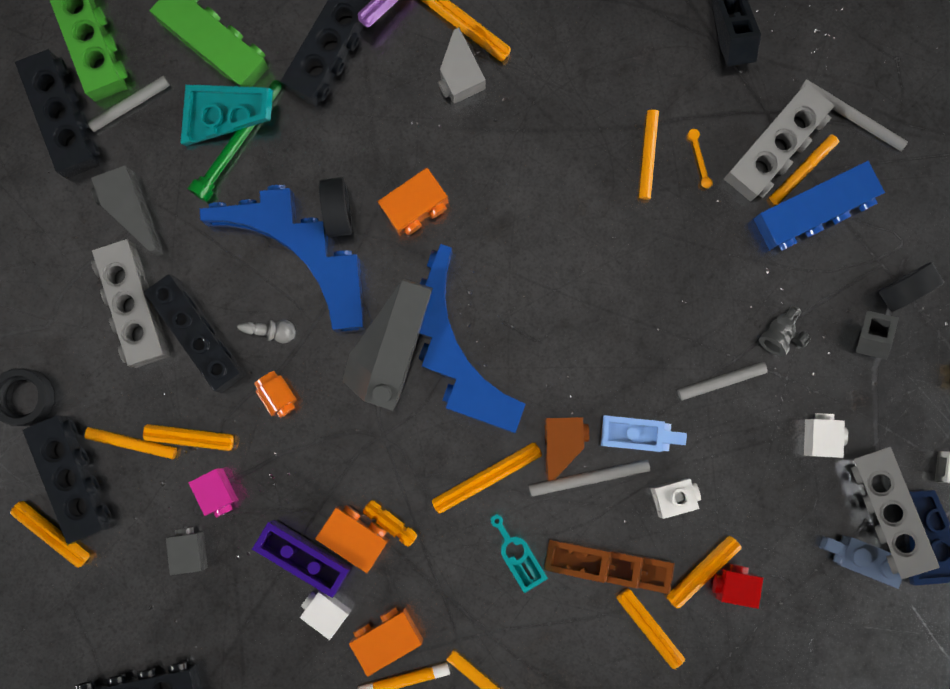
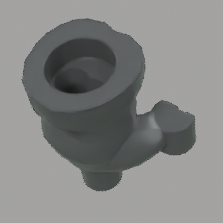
M791 306L787 313H780L771 322L768 331L759 338L761 346L770 353L782 357L786 356L789 352V343L791 341L800 347H805L811 340V337L804 331L798 333L795 325L801 310L796 306Z

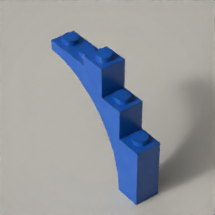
M285 185L268 186V190L259 191L260 203L253 199L241 200L239 205L227 206V203L215 202L210 203L209 208L200 209V220L207 226H232L252 230L275 239L293 251L307 265L320 285L328 305L332 330L336 333L366 330L359 257L357 254H352V251L349 250L336 251L334 256L329 257L328 236L326 235L323 221L310 217L300 220L301 223H297L295 196L290 188H286Z
M440 244L438 251L432 250L427 263V267L431 268L428 279L422 278L420 284L431 287L433 290L419 333L420 336L431 339L430 344L424 343L418 360L423 361L421 366L423 369L456 380L454 385L448 384L442 400L447 402L446 409L516 433L526 404L502 393L486 381L469 363L455 339L448 319L445 299L446 278L452 256V248Z

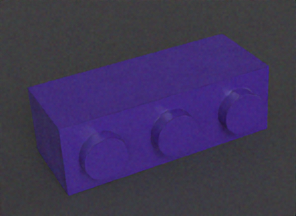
M276 520L269 521L252 548L253 551L331 598L337 594L353 567Z

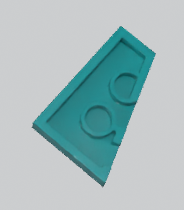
M185 85L181 144L188 146L270 121L273 90L265 87Z

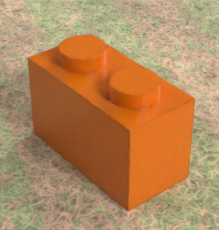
M425 168L377 201L380 209L399 236L404 233L411 235L422 226L420 222L429 216L432 219L439 216L447 209L445 205L449 203L448 196L428 168Z
M346 505L343 509L338 506L334 509L315 539L365 573H368L390 540L385 537L387 531L374 522L367 525L359 519L361 514L352 507Z
M394 607L380 616L382 621L371 627L367 623L353 632L355 637L351 639L349 645L367 677L422 645L423 638L406 608L398 611Z

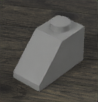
M460 28L453 30L440 68L441 80L438 81L444 97L450 96L453 104L486 89V79Z

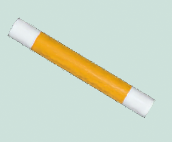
M448 662L361 685L358 686V689H399L450 675Z

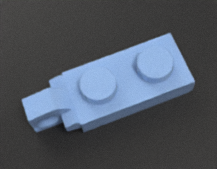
M603 415L600 446L662 452L669 451L670 444L686 445L687 433L672 432L671 424H667L665 421Z

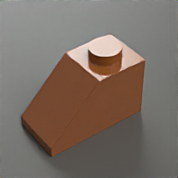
M583 417L544 419L546 480H555L584 449V442H589V424H583Z

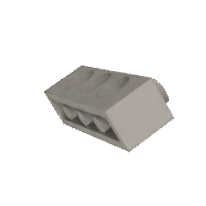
M806 83L725 176L724 180L750 202L758 195L763 198L774 186L771 182L772 178L777 173L782 176L793 164L790 157L796 151L801 154L812 142L809 135L814 129L820 132L832 117L828 113L835 105L810 84ZM794 117L803 119L805 128L798 127L795 124ZM775 139L783 140L787 149L780 150L777 148ZM756 161L764 162L767 165L768 172H760L756 168Z
M125 239L92 250L95 259L91 261L95 275L98 278L100 277L103 288L100 289V294L104 304L110 308L112 317L109 318V323L114 334H118L121 343L118 346V352L123 363H127V366L138 368L171 357L157 311L144 293L149 288L136 244ZM124 269V280L121 283L116 284V273L119 270ZM128 298H133L134 307L126 313L123 308L124 302ZM141 326L143 328V336L140 340L134 341L132 337L133 330Z
M888 447L855 458L856 466L851 467L857 484L864 483L868 495L863 496V500L869 514L875 513L880 525L874 527L880 543H887L892 555L886 556L892 573H899L901 579H905L940 568L892 448ZM885 475L890 479L891 487L887 492L879 493L874 490L872 482L876 476ZM896 504L901 507L903 517L899 522L892 523L885 518L884 510L888 505ZM902 534L912 536L915 540L914 550L908 553L901 552L896 546L898 536Z

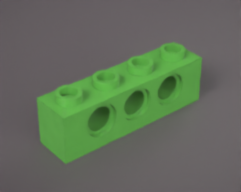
M50 0L85 94L96 102L127 90L124 79L128 78L122 62L116 60L114 52L118 51L111 34H106L103 25L107 24V20L100 7L96 8L94 0ZM84 5L79 13L74 14L78 6ZM94 32L90 40L84 41L88 33ZM104 58V63L100 67L94 68L96 61Z

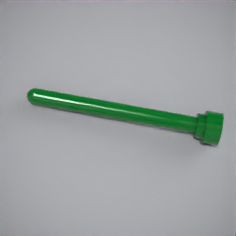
M279 80L272 81L268 87L273 90L272 102L283 87ZM256 125L237 130L203 177L200 176L197 180L194 179L187 189L208 203L214 194L212 191L215 188L214 182Z

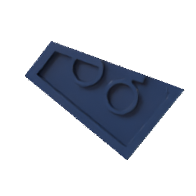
M935 490L909 491L940 568L909 577V582L914 586L950 583V522ZM905 534L906 553L914 550L915 540L912 536Z

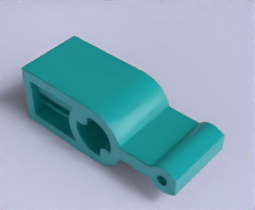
M496 512L491 515L492 526L498 528L504 538L500 548L502 557L522 591L526 593L547 580V575L527 542L519 535H509L503 525V518L499 513ZM511 542L515 545L522 544L523 546L522 553L517 557L513 553L510 555L506 553V547ZM524 562L533 577L532 579H530L521 563Z

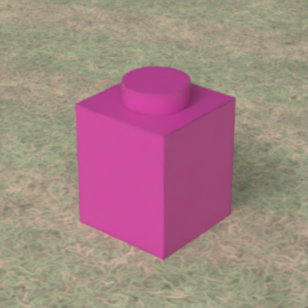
M216 468L188 482L204 516L214 513L216 518L232 511L231 504L239 501L223 468Z

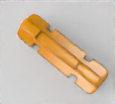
M374 500L369 501L363 509V514L371 520L374 518L376 524L393 537L397 536L400 538L399 541L405 546H411L417 538V533L410 527H404L405 524L386 509L383 511L381 509L382 506Z

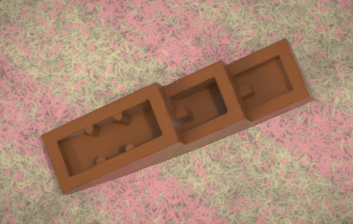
M549 540L544 570L602 583L607 582L670 594L675 563L618 551Z

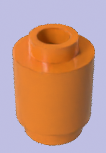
M275 371L269 372L254 383L257 388L256 394L271 416L278 414L282 418L295 409L293 403L297 401V398L281 375L278 376Z

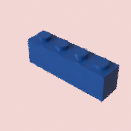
M866 161L760 213L753 220L769 251L778 246L783 251L797 244L796 237L804 233L809 238L825 230L823 224L831 220L836 225L850 218L849 211L859 207L862 212L878 204L876 198L884 194L885 191L869 161Z

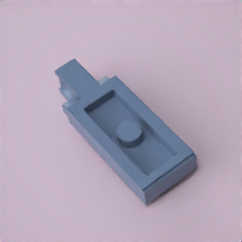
M842 535L840 542L823 536L819 548L834 553L833 561L837 565L899 589L902 581L899 573H892L886 556L892 555L890 552L850 536Z

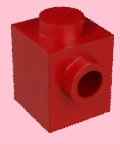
M730 564V569L721 568L719 575L715 574L712 591L716 593L715 598L721 602L759 609L764 578L757 574L748 573L749 567Z

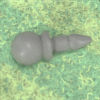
M269 320L267 325L247 322L236 326L237 330L243 333L266 335L267 341H271L274 338L275 341L283 344L290 342L295 336V327L288 320H279L277 322Z

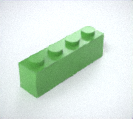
M158 0L149 10L157 22L235 86L253 87L269 69L264 60L266 55L260 48L253 43L250 46L242 41L243 36L231 25L227 28L219 22L221 20L219 15L208 6L205 9L197 4L199 0Z

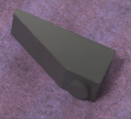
M124 165L92 177L94 188L91 189V193L98 206L101 205L151 253L156 256L163 255L135 173Z

